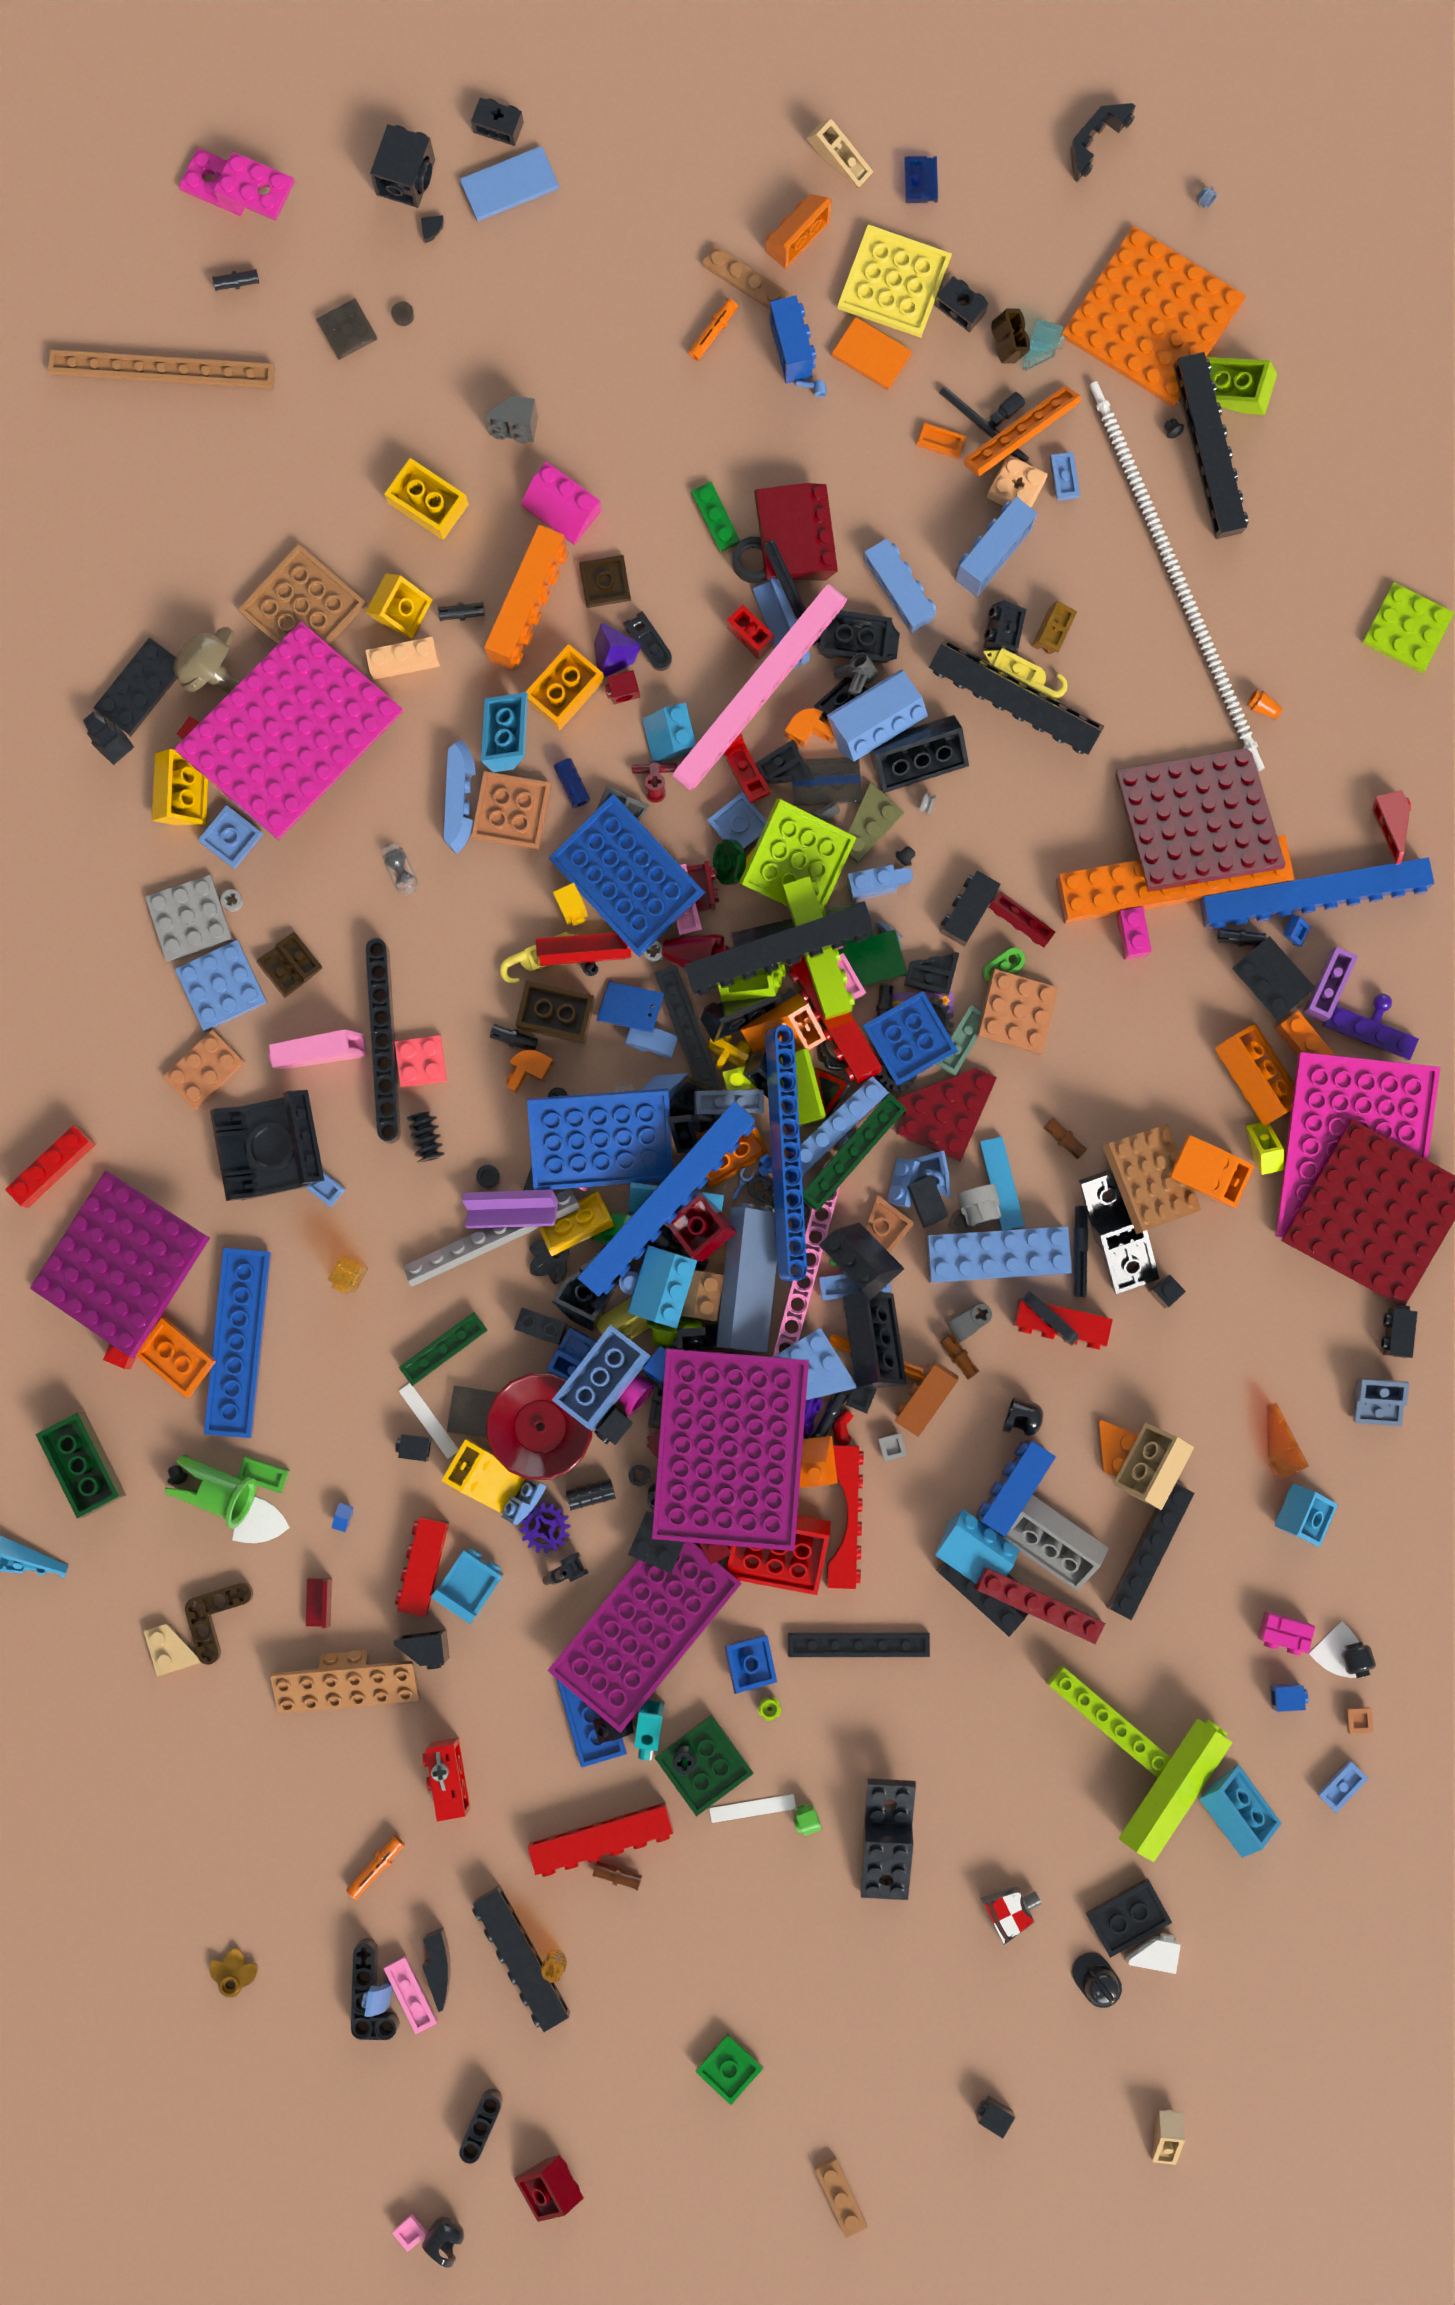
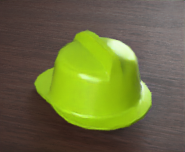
M680 1318L677 1328L650 1320L646 1322L652 1328L653 1345L669 1348L674 1347L673 1340L677 1338V1329L702 1327L703 1325L700 1320L694 1318Z

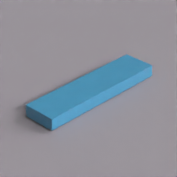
M1003 1136L980 1141L979 1144L989 1184H995L1001 1204L999 1209L1002 1217L998 1219L1001 1231L1024 1227Z

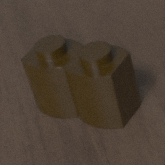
M1006 308L991 324L992 334L997 342V355L1002 364L1016 363L1030 351V340L1024 330L1025 319L1020 309Z

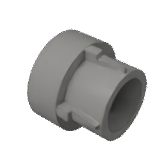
M995 1184L973 1188L957 1194L962 1215H965L968 1226L989 1223L1002 1217L999 1209L1001 1204Z

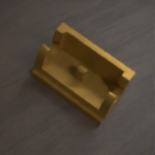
M1059 601L1052 604L1045 615L1032 647L1035 649L1045 648L1047 649L1046 654L1058 653L1077 611Z

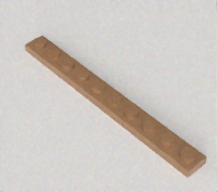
M50 350L48 372L50 375L273 389L275 366L272 363Z

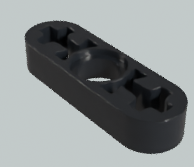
M762 1177L752 1178L748 1183L749 1194L774 1209V1204L771 1201V1197L774 1194L773 1190L769 1193L768 1199L765 1200L763 1197L766 1194L761 1191L757 1194L754 1193V1187L752 1186L753 1183L758 1184L760 1181L763 1183L762 1188L768 1191L769 1186L773 1188V1183ZM803 1201L805 1219L808 1215L809 1209L807 1204Z
M1030 1291L1021 1299L1034 1314L1069 1345L1072 1346L1080 1338L1069 1325Z

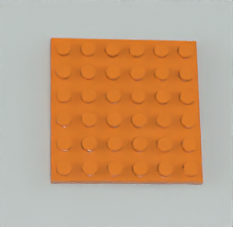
M1133 225L1063 330L1061 337L1174 407L1181 397L1173 367L1179 357L1205 352L1207 358L1244 302L1246 295Z

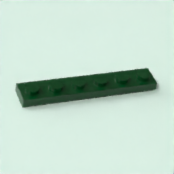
M889 1093L803 1191V1200L817 1212L907 1108Z

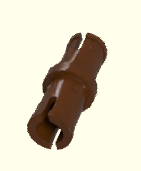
M1054 1118L1050 1119L1043 1127L1044 1130L1058 1141L1057 1144L1060 1147L1063 1146L1076 1159H1079L1087 1150L1073 1136L1070 1130L1067 1131Z
M952 1333L940 1341L951 1356L952 1363H956L967 1380L979 1372V1369H977L967 1355V1350H963Z
M599 1861L596 1862L592 1875L593 1877L613 1882L612 1885L617 1886V1884L637 1891L642 1879V1875L622 1870L621 1866L616 1868Z

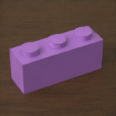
M1339 947L1330 951L1315 984V989L1312 991L1304 1008V1014L1323 1023L1331 1018L1358 958L1357 955Z

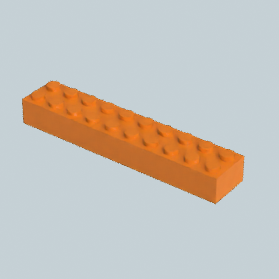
M1286 835L1277 836L1285 861L1283 869L1147 892L1139 860L1060 873L1056 882L1064 924L1117 915L1120 910L1143 907L1146 910L1198 901L1203 896L1293 881L1294 874Z

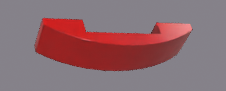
M740 733L724 752V755L742 791L751 804L770 795L771 791L756 767Z

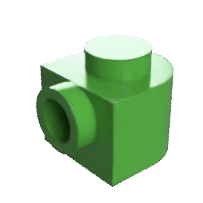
M802 1804L794 1809L797 1819H794L793 1822L798 1834L802 1832L805 1837L822 1830L813 1804L810 1806Z

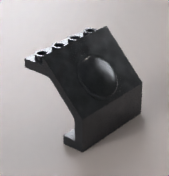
M308 1090L287 1091L283 1093L284 1097L246 1106L210 1110L226 1201H243L305 1188L325 1181Z

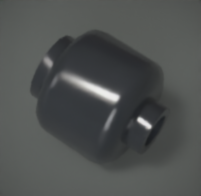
M1363 1642L1347 1645L1341 1653L1346 1672L1348 1674H1355L1356 1678L1371 1675L1369 1670L1374 1669L1376 1666L1371 1647L1364 1645Z

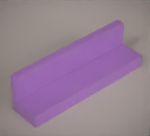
M553 1190L463 1193L462 1202L467 1208L465 1222L467 1228L555 1225L558 1200Z

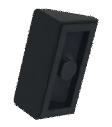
M932 1175L918 1177L907 1186L923 1228H927L948 1216Z

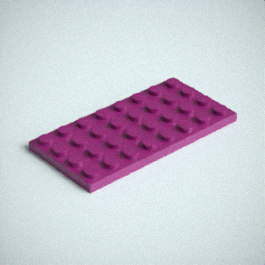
M693 1542L684 1543L672 1573L638 1560L547 1671L621 1733L742 1583L717 1562L710 1565L704 1551Z

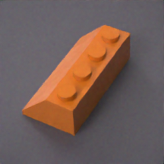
M1256 1023L1215 1047L1219 1059L1225 1064L1231 1078L1238 1084L1244 1098L1249 1101L1256 1117L1264 1126L1291 1110L1294 1082Z

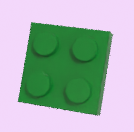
M727 2033L696 2068L695 2072L723 2099L732 2105L763 2070V2066Z

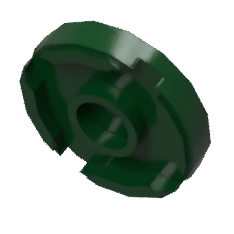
M724 839L715 848L713 866L714 870H717L718 873L716 878L721 884L735 885L739 883L745 871V852L737 840Z

